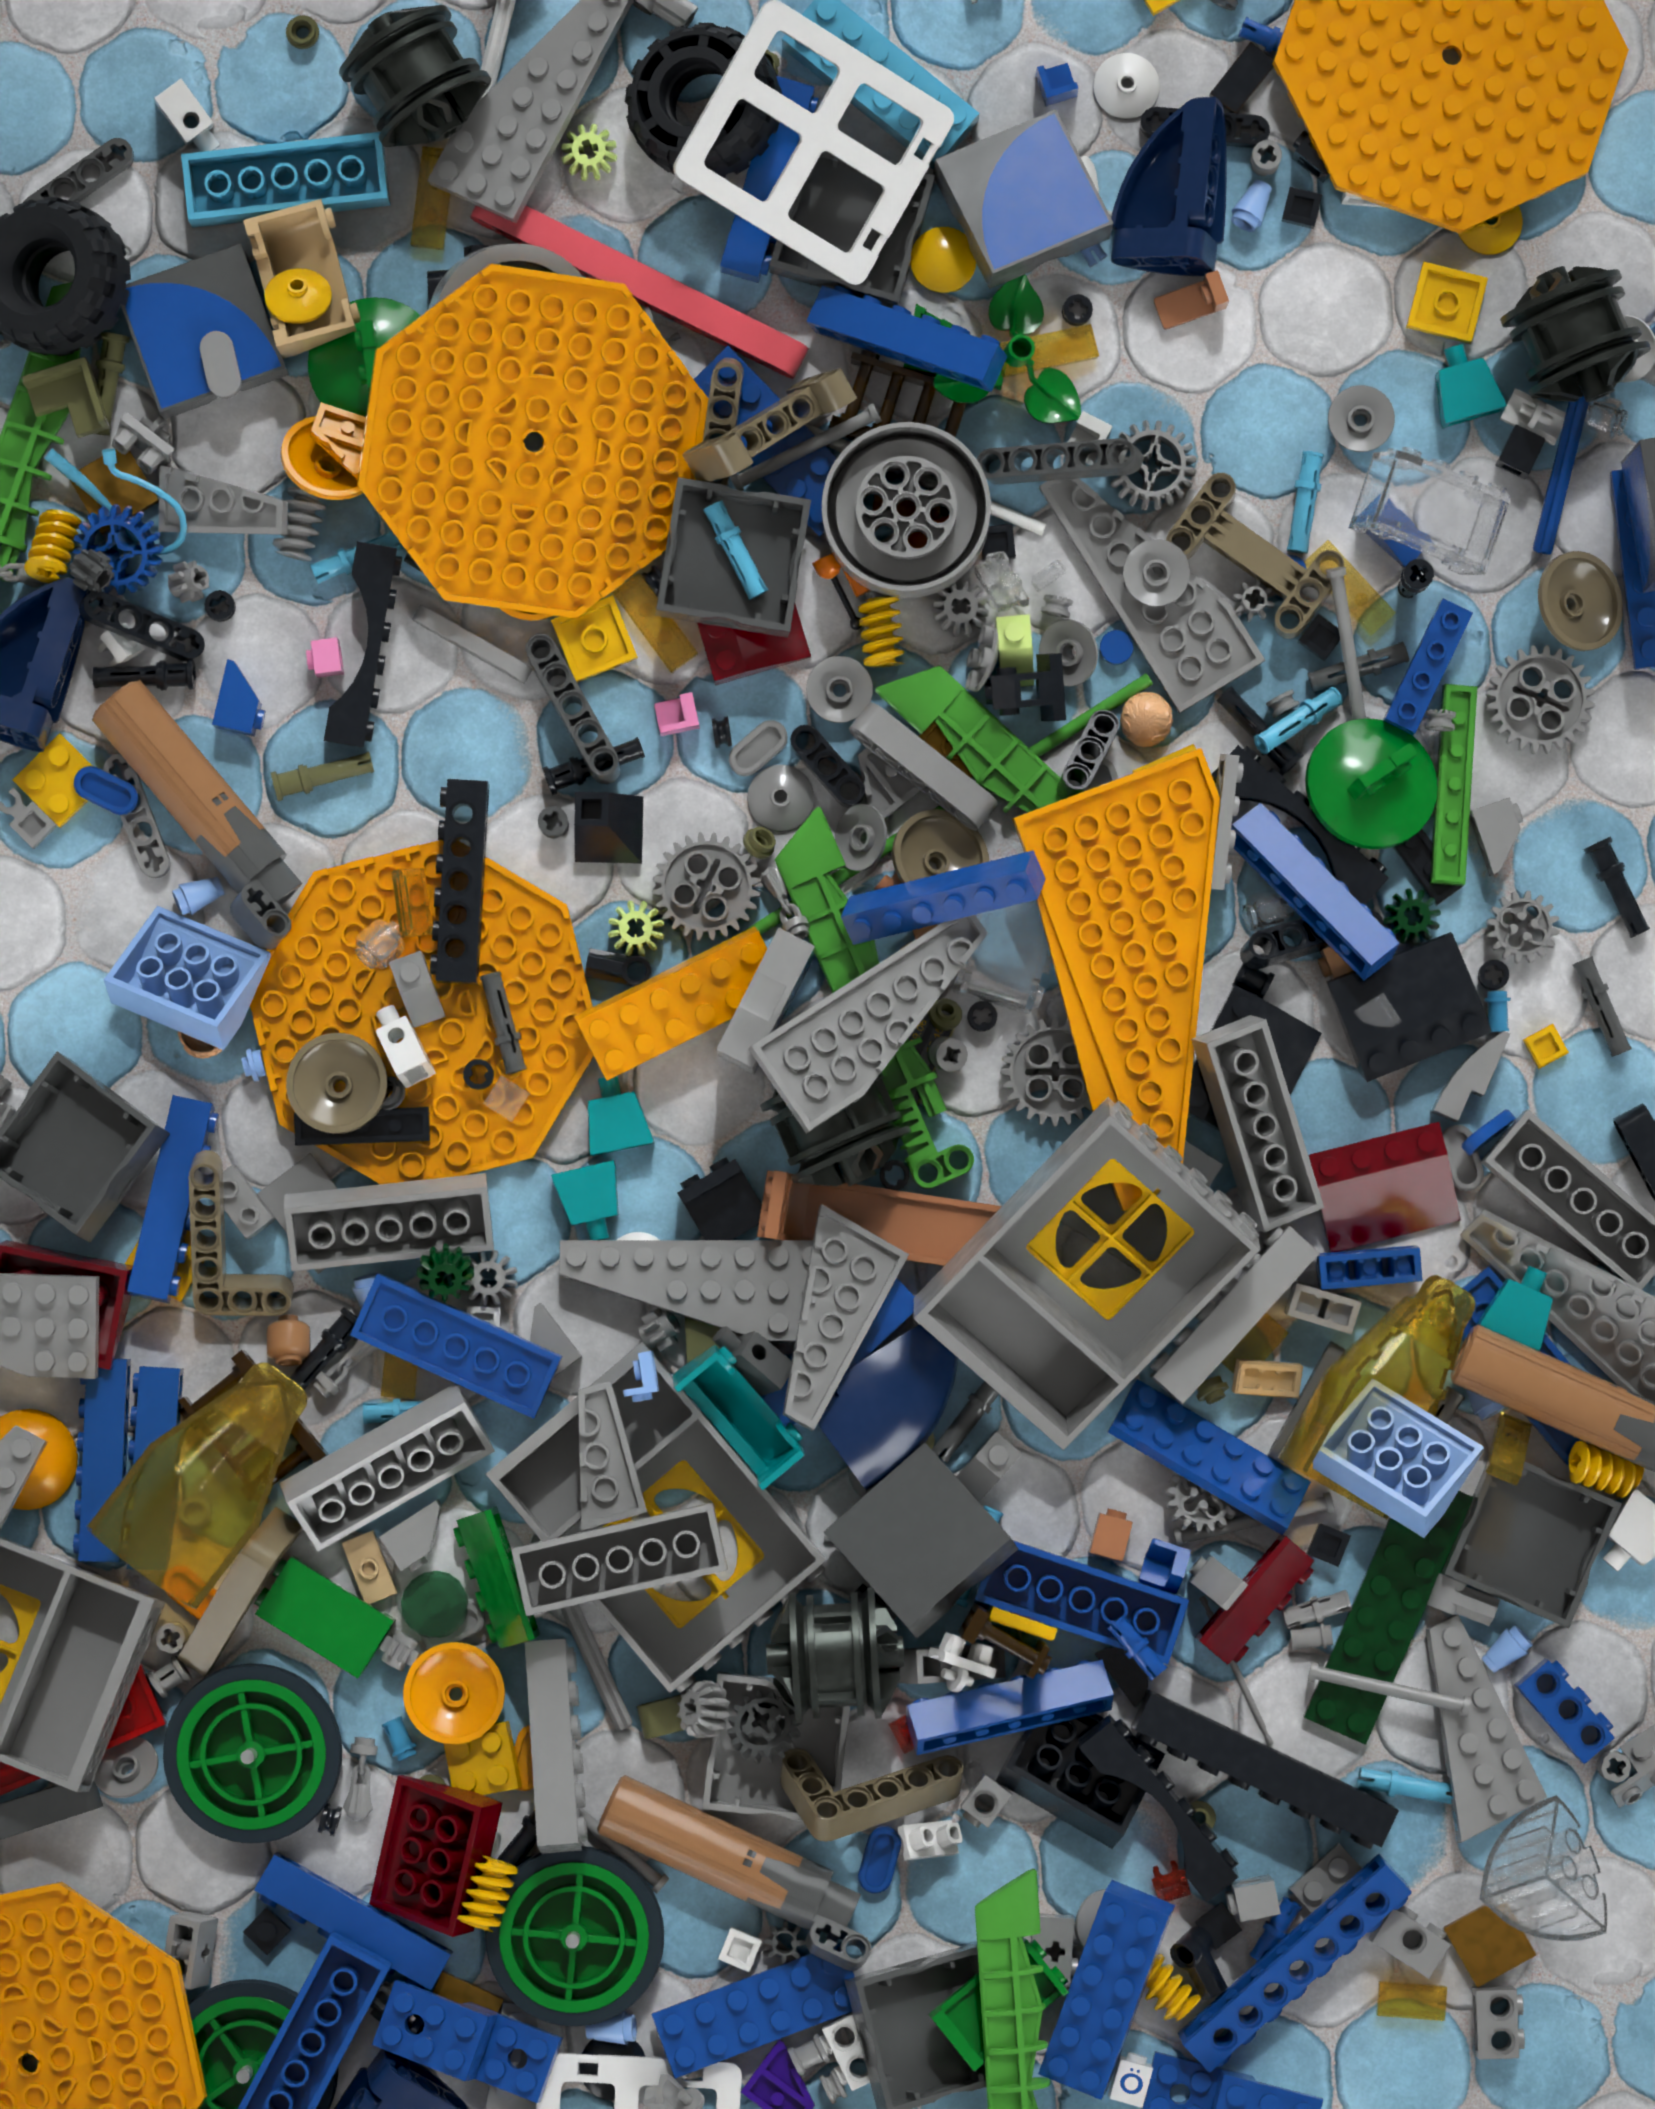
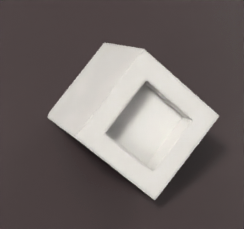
M1082 411L1068 442L1107 439L1112 430V425ZM1093 452L1089 454L1085 463L1090 466L1093 465L1098 457V453Z

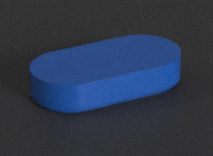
M94 766L84 767L75 775L74 788L82 798L116 815H127L136 808L138 793L130 783Z
M1509 1110L1502 1111L1469 1136L1461 1144V1148L1468 1156L1472 1155L1508 1128L1516 1120L1515 1116Z
M879 1826L868 1836L858 1879L861 1887L869 1893L876 1894L885 1891L892 1881L901 1848V1839L898 1832L889 1826Z

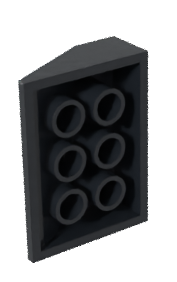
M1452 932L1394 954L1389 962L1366 980H1363L1355 971H1351L1326 981L1357 1069L1367 1082L1492 1033L1482 1002Z
M1234 985L1210 1031L1249 1015L1266 1019L1286 1085L1291 1095L1322 1033L1262 998ZM1196 1057L1192 1070L1188 1115L1219 1131Z
M1093 1714L1022 1731L995 1781L1113 1849L1124 1836L1146 1791L1119 1777L1100 1773L1079 1748L1078 1738L1104 1718L1098 1714ZM1134 1735L1130 1736L1129 1738L1137 1747L1142 1744L1154 1759L1151 1765L1157 1771L1165 1753L1137 1739Z

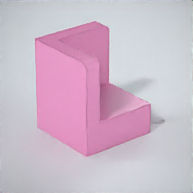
M692 692L680 694V698L655 703L654 707L661 737L700 728Z

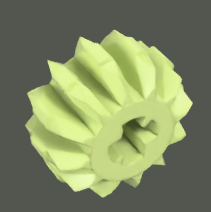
M582 124L578 125L580 135L576 136L573 132L569 131L567 138L571 143H563L561 145V150L568 153L562 157V162L564 165L572 164L569 168V174L572 176L581 170L582 181H587L589 172H593L596 181L600 180L599 169L609 174L612 169L607 162L617 161V155L610 152L617 147L615 140L606 141L610 135L607 129L597 135L598 129L596 124H592L590 132L585 133V128ZM588 146L594 151V157L588 159L584 152V148Z
M628 901L629 913L626 914L621 907L615 909L617 914L622 917L621 921L615 918L609 919V924L619 927V929L608 932L609 938L622 937L614 945L616 950L621 949L627 943L628 946L625 953L627 956H631L634 947H638L639 956L645 957L643 946L647 944L652 951H656L657 946L651 941V938L663 940L664 934L654 931V929L661 928L665 924L663 920L651 922L659 911L654 908L646 915L647 902L642 901L639 911H635L633 901ZM632 921H635L636 924L639 921L644 923L642 927L644 934L637 937V934H635L634 937L628 935L631 931L629 924Z

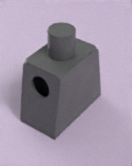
M727 1326L721 1328L714 1335L712 1340L720 1349L723 1346L728 1348L737 1359V1362L733 1365L760 1396L782 1389L789 1378L792 1361L763 1336L753 1331L737 1337Z

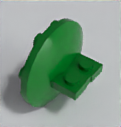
M372 297L350 302V304L356 302L361 321L356 323L357 330L309 350V378L320 403L322 402L366 417L375 350L421 316L409 306L387 298Z
M1356 719L1333 728L1316 745L1310 755L1306 768V793L1314 814L1331 834L1356 847L1387 849L1408 841L1427 823L1436 804L1438 791L1437 776L1427 751L1413 735L1383 720Z

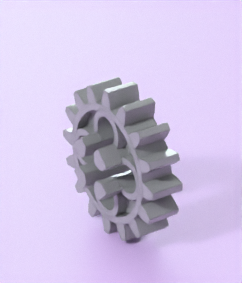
M1517 891L1511 893L1510 902L1505 897L1499 899L1502 906L1501 909L1494 906L1490 909L1491 913L1495 915V919L1486 920V924L1493 927V931L1486 934V937L1496 939L1497 942L1492 946V949L1494 951L1502 948L1504 950L1502 954L1504 960L1512 954L1516 964L1521 962L1522 956L1526 957L1528 963L1534 962V953L1543 958L1546 956L1543 947L1553 948L1555 946L1550 936L1558 935L1560 930L1552 928V924L1558 921L1559 917H1550L1548 912L1554 907L1552 904L1545 907L1541 905L1544 896L1540 895L1535 900H1532L1531 891H1526L1523 898H1520ZM1533 907L1537 915L1527 923L1526 927L1530 931L1539 930L1543 936L1542 940L1536 942L1533 940L1531 933L1525 932L1518 938L1519 946L1511 947L1508 939L1517 933L1519 927L1516 924L1508 925L1504 923L1503 914L1511 913L1513 920L1519 923L1526 918V909Z
M1173 1475L1169 1482L1175 1488H1168L1165 1492V1495L1173 1498V1500L1167 1503L1166 1508L1176 1510L1172 1520L1176 1521L1181 1518L1184 1521L1182 1525L1183 1530L1192 1525L1196 1535L1200 1533L1202 1527L1206 1528L1208 1534H1212L1215 1530V1524L1223 1529L1227 1525L1225 1518L1232 1520L1236 1513L1230 1508H1233V1506L1213 1494L1210 1495L1207 1501L1201 1500L1193 1512L1186 1511L1184 1503L1191 1504L1198 1494L1203 1495L1207 1491L1199 1486L1197 1488H1190L1187 1485L1188 1479L1179 1475L1180 1477ZM1208 1507H1215L1218 1515H1210L1207 1511Z

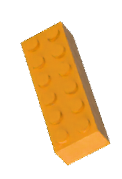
M755 926L574 1016L606 1081L732 1019L767 951V947Z

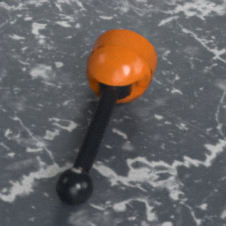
M831 553L813 562L812 565L820 577L831 579L851 619L850 627L854 630L861 629L862 626L859 623L861 618L856 616L837 578L841 566Z

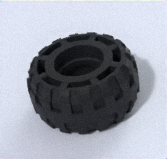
M699 22L691 28L685 25L669 31L668 37L663 40L657 38L647 47L649 52L643 60H637L631 72L634 76L632 84H628V87H626L625 103L628 105V115L626 118L629 129L633 133L637 144L646 155L668 173L674 174V162L694 126L681 125L677 121L676 105L682 90L697 77L707 74L723 76L745 37L728 26L724 28L716 26L714 23ZM763 55L755 69V77L782 94V89L776 77L777 73L768 58ZM740 99L705 158V166L723 178H726V175L732 172L736 175L749 168V162L755 156L759 155L761 157L770 146L767 143L769 137L777 132L780 122L745 100Z
M44 197V200H38L37 202L34 200L23 202L13 208L14 212L12 214L5 213L0 217V334L13 344L42 355L55 354L65 356L74 354L75 351H79L80 347L87 349L101 340L102 336L100 334L105 329H112L119 320L116 314L120 306H126L129 291L125 289L126 281L131 280L130 261L124 258L127 254L125 251L126 247L120 235L114 232L107 220L76 202L58 197ZM70 251L75 263L73 283L67 294L60 301L44 307L39 296V280L42 271L53 257L62 252Z

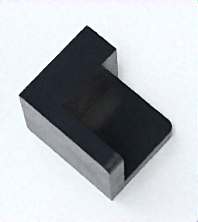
M1516 424L1495 466L1526 479L1542 449L1545 438Z

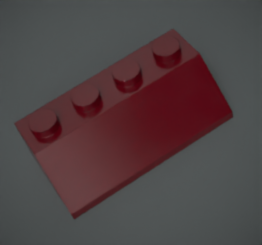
M1280 1534L1243 1578V1581L1248 1584L1245 1590L1227 1611L1219 1607L1195 1638L1227 1665L1232 1660L1238 1663L1249 1649L1245 1645L1253 1634L1259 1637L1271 1623L1267 1618L1276 1608L1278 1611H1281L1290 1601L1292 1595L1288 1592L1296 1583L1302 1585L1313 1573L1314 1570L1310 1566L1314 1560L1287 1536Z

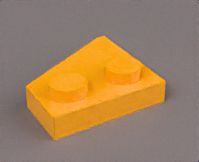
M321 402L311 428L310 437L358 480L366 417Z

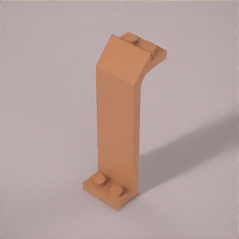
M767 1170L757 1237L781 1241L813 1240L818 1210L822 1204L908 1253V1261L945 1266L1002 1206L858 1184L848 1186L847 1183L839 1186H822L793 1183L791 1176L794 1174Z

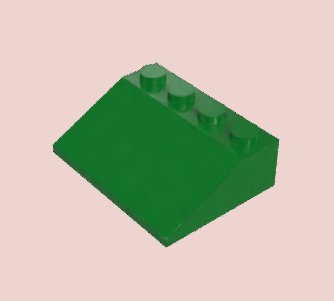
M497 1506L456 1520L458 1527L453 1528L459 1547H466L469 1559L464 1560L470 1579H477L480 1591L475 1592L481 1612L487 1610L491 1623L486 1624L492 1644L498 1642L501 1649L538 1637L540 1631L534 1615L526 1616L511 1546Z

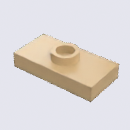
M1236 1358L1232 1392L1235 1394L1299 1399L1303 1365L1300 1363Z
M374 1530L342 1542L362 1598L366 1603L371 1604L398 1593Z

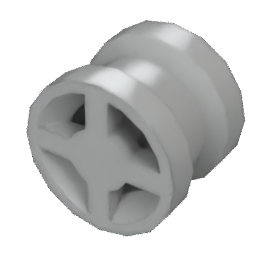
M940 1036L930 1043L927 1056L929 1062L934 1067L947 1072H955L965 1065L968 1052L966 1046L961 1041L948 1036Z

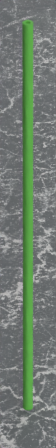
M1145 673L1029 749L1038 757L1042 756L1084 729L1094 712L1098 710H1114L1132 696L1153 685V682ZM937 806L936 808H934V809L945 810V809H943L941 806ZM897 833L886 840L885 849L880 859L892 852L894 838ZM844 866L831 874V877L839 886L861 871L851 870ZM782 906L744 931L755 926L760 935L777 926L781 923L780 911Z

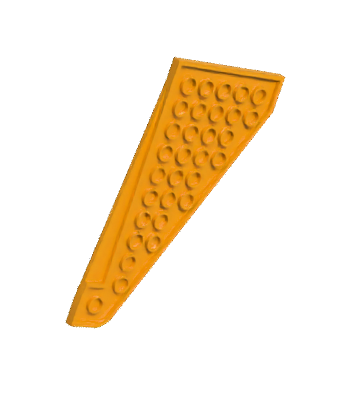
M1202 748L1012 818L1023 851L1034 850L1046 878L1037 899V904L1092 1113L1107 1097L1114 1103L1119 1100L1133 1113L1131 1118L1140 1126L1143 1123L1147 1124L1157 1134L1158 1138L1156 1140L1163 1147L1166 1148L1170 1145L1182 1158H1184L1194 1060V1047L1191 1039L1196 1037L1220 806V797ZM1121 1182L1111 1183L1121 1211L1128 1210L1142 1195V1190L1136 1185Z

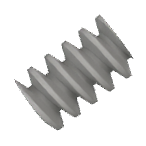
M289 487L287 493L294 499L286 500L288 501V510L291 511L288 512L287 535H281L284 538L274 539L272 544L280 550L275 552L301 561H311L312 558L304 550L315 548L316 545L308 540V536L319 535V532L311 527L312 523H322L323 519L317 516L315 511L326 510V506L318 501L320 497L311 495L299 487Z

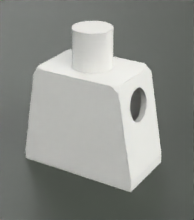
M179 79L154 98L155 104L187 146L194 142L201 152L212 151L220 146V143L210 131L214 127L213 121L182 79ZM194 116L199 124L195 128H188L184 120L187 117Z
M394 1005L379 1010L376 1015L382 1027L376 1030V1034L396 1076L405 1088L435 1075L436 1072L406 1016L400 1017ZM400 1038H403L401 1042L396 1043Z
M1637 1488L1632 1489L1623 1499L1608 1535V1538L1615 1545L1603 1557V1560L1617 1572L1630 1557L1642 1566L1655 1557V1504Z

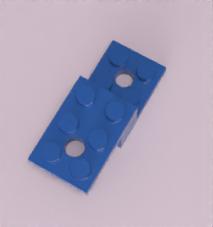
M395 1980L372 2045L462 2081L476 2079L524 2099L540 2103L563 2038L475 2003L467 2002L460 2004L401 1980ZM414 2014L419 2015L424 2021V2029L420 2034L412 2033L408 2027V2020ZM515 2049H522L527 2055V2063L523 2068H517L511 2062V2054Z
M1154 2051L1152 2059L1153 2071L1143 2108L1140 2109H1321L1323 2098L1258 2082L1252 2075L1216 2067L1209 2073L1200 2062ZM1176 2084H1184L1189 2088V2096L1183 2102H1175L1170 2097V2091Z

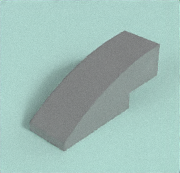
M1506 1031L1499 1033L1473 1052L1449 1078L1430 1112L1453 1122L1459 1121L1470 1093L1480 1097L1485 1095L1510 1033Z

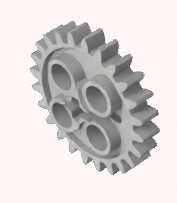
M1532 645L1528 656H1526L1522 649L1517 650L1518 660L1516 661L1508 655L1505 658L1508 668L1498 665L1495 670L1501 677H1491L1488 681L1496 687L1495 690H1489L1485 694L1494 699V702L1486 706V710L1496 711V715L1489 721L1490 723H1501L1500 728L1496 732L1497 735L1506 731L1509 733L1506 741L1507 744L1515 739L1519 740V751L1526 744H1530L1531 753L1535 754L1539 745H1542L1544 752L1549 754L1553 743L1560 751L1564 748V738L1571 744L1576 741L1572 731L1580 734L1585 732V728L1581 725L1580 721L1590 722L1592 719L1589 714L1585 713V710L1594 708L1595 703L1587 701L1586 697L1593 695L1595 690L1585 689L1584 686L1591 680V676L1581 678L1579 673L1585 666L1582 664L1574 668L1571 665L1575 657L1573 655L1566 660L1561 659V648L1554 655H1550L1549 645H1546L1542 653L1538 654L1535 645ZM1525 670H1533L1538 674L1539 683L1537 686L1525 684L1522 677ZM1563 682L1567 684L1570 688V696L1566 699L1557 697L1554 693L1555 683ZM1518 687L1532 696L1542 692L1545 694V701L1563 705L1568 708V712H1562L1548 703L1538 707L1536 706L1537 700L1535 698L1513 692L1512 688ZM1517 700L1525 704L1527 713L1524 717H1516L1512 714L1510 709L1512 701ZM1544 713H1552L1556 716L1558 720L1556 729L1550 730L1543 726L1541 719Z
M699 832L698 842L693 843L687 835L685 836V847L682 848L678 843L674 842L673 845L676 853L674 855L668 852L663 853L668 861L667 865L659 863L656 865L663 872L662 876L653 877V881L661 884V888L653 890L652 893L655 896L663 897V900L656 904V908H667L662 919L665 921L673 917L675 921L672 929L676 930L681 925L684 926V937L686 938L692 930L696 931L697 941L702 939L704 932L709 934L711 941L715 940L716 931H720L727 938V928L729 926L736 931H740L737 921L739 919L747 922L750 921V918L745 913L746 909H757V906L750 899L760 897L761 893L753 890L752 886L761 883L760 878L751 877L750 874L755 872L758 867L757 865H746L751 854L747 853L740 856L738 854L741 849L740 843L736 844L732 849L728 847L730 841L728 836L723 839L722 843H718L716 833H712L710 841H705L702 832ZM696 856L705 858L708 863L706 870L699 874L693 873L688 867L689 861ZM719 859L721 863L712 880V886L716 889L714 892L708 891L706 893L699 913L694 914L693 909L701 895V887L698 886V883H705L707 881L714 861ZM724 870H734L738 874V881L735 885L726 887L720 883L719 876ZM681 887H689L694 892V898L688 904H680L675 899L676 891ZM719 900L724 904L725 911L720 917L713 918L706 913V906L710 901Z
M1054 1017L1051 1027H1047L1044 1020L1041 1019L1039 1020V1030L1037 1031L1028 1024L1026 1026L1028 1036L1025 1037L1017 1033L1015 1036L1020 1044L1018 1046L1008 1044L1007 1046L1014 1053L1013 1056L1002 1057L1004 1062L1010 1064V1068L1000 1071V1074L1010 1076V1080L1002 1084V1088H1012L1014 1091L1007 1100L1011 1101L1018 1098L1020 1103L1017 1105L1016 1111L1018 1112L1026 1107L1029 1110L1026 1119L1030 1120L1037 1114L1039 1115V1125H1043L1047 1117L1051 1118L1053 1127L1057 1126L1061 1117H1063L1067 1125H1070L1072 1114H1075L1080 1120L1084 1119L1081 1109L1086 1108L1091 1112L1092 1110L1083 1075H1060L1058 1081L1055 1082L1052 1081L1051 1075L1025 1074L1026 1069L1048 1070L1052 1067V1063H1057L1060 1070L1081 1069L1079 1063L1074 1065L1067 1064L1062 1056L1063 1050L1066 1047H1075L1068 1020L1063 1027H1059L1057 1017ZM1036 1046L1044 1048L1048 1055L1047 1061L1040 1065L1032 1063L1029 1059L1030 1049ZM1042 1080L1045 1082L1048 1088L1046 1096L1035 1098L1030 1094L1029 1084L1032 1081ZM1067 1080L1077 1081L1081 1086L1080 1095L1077 1098L1065 1096L1062 1090L1064 1082Z

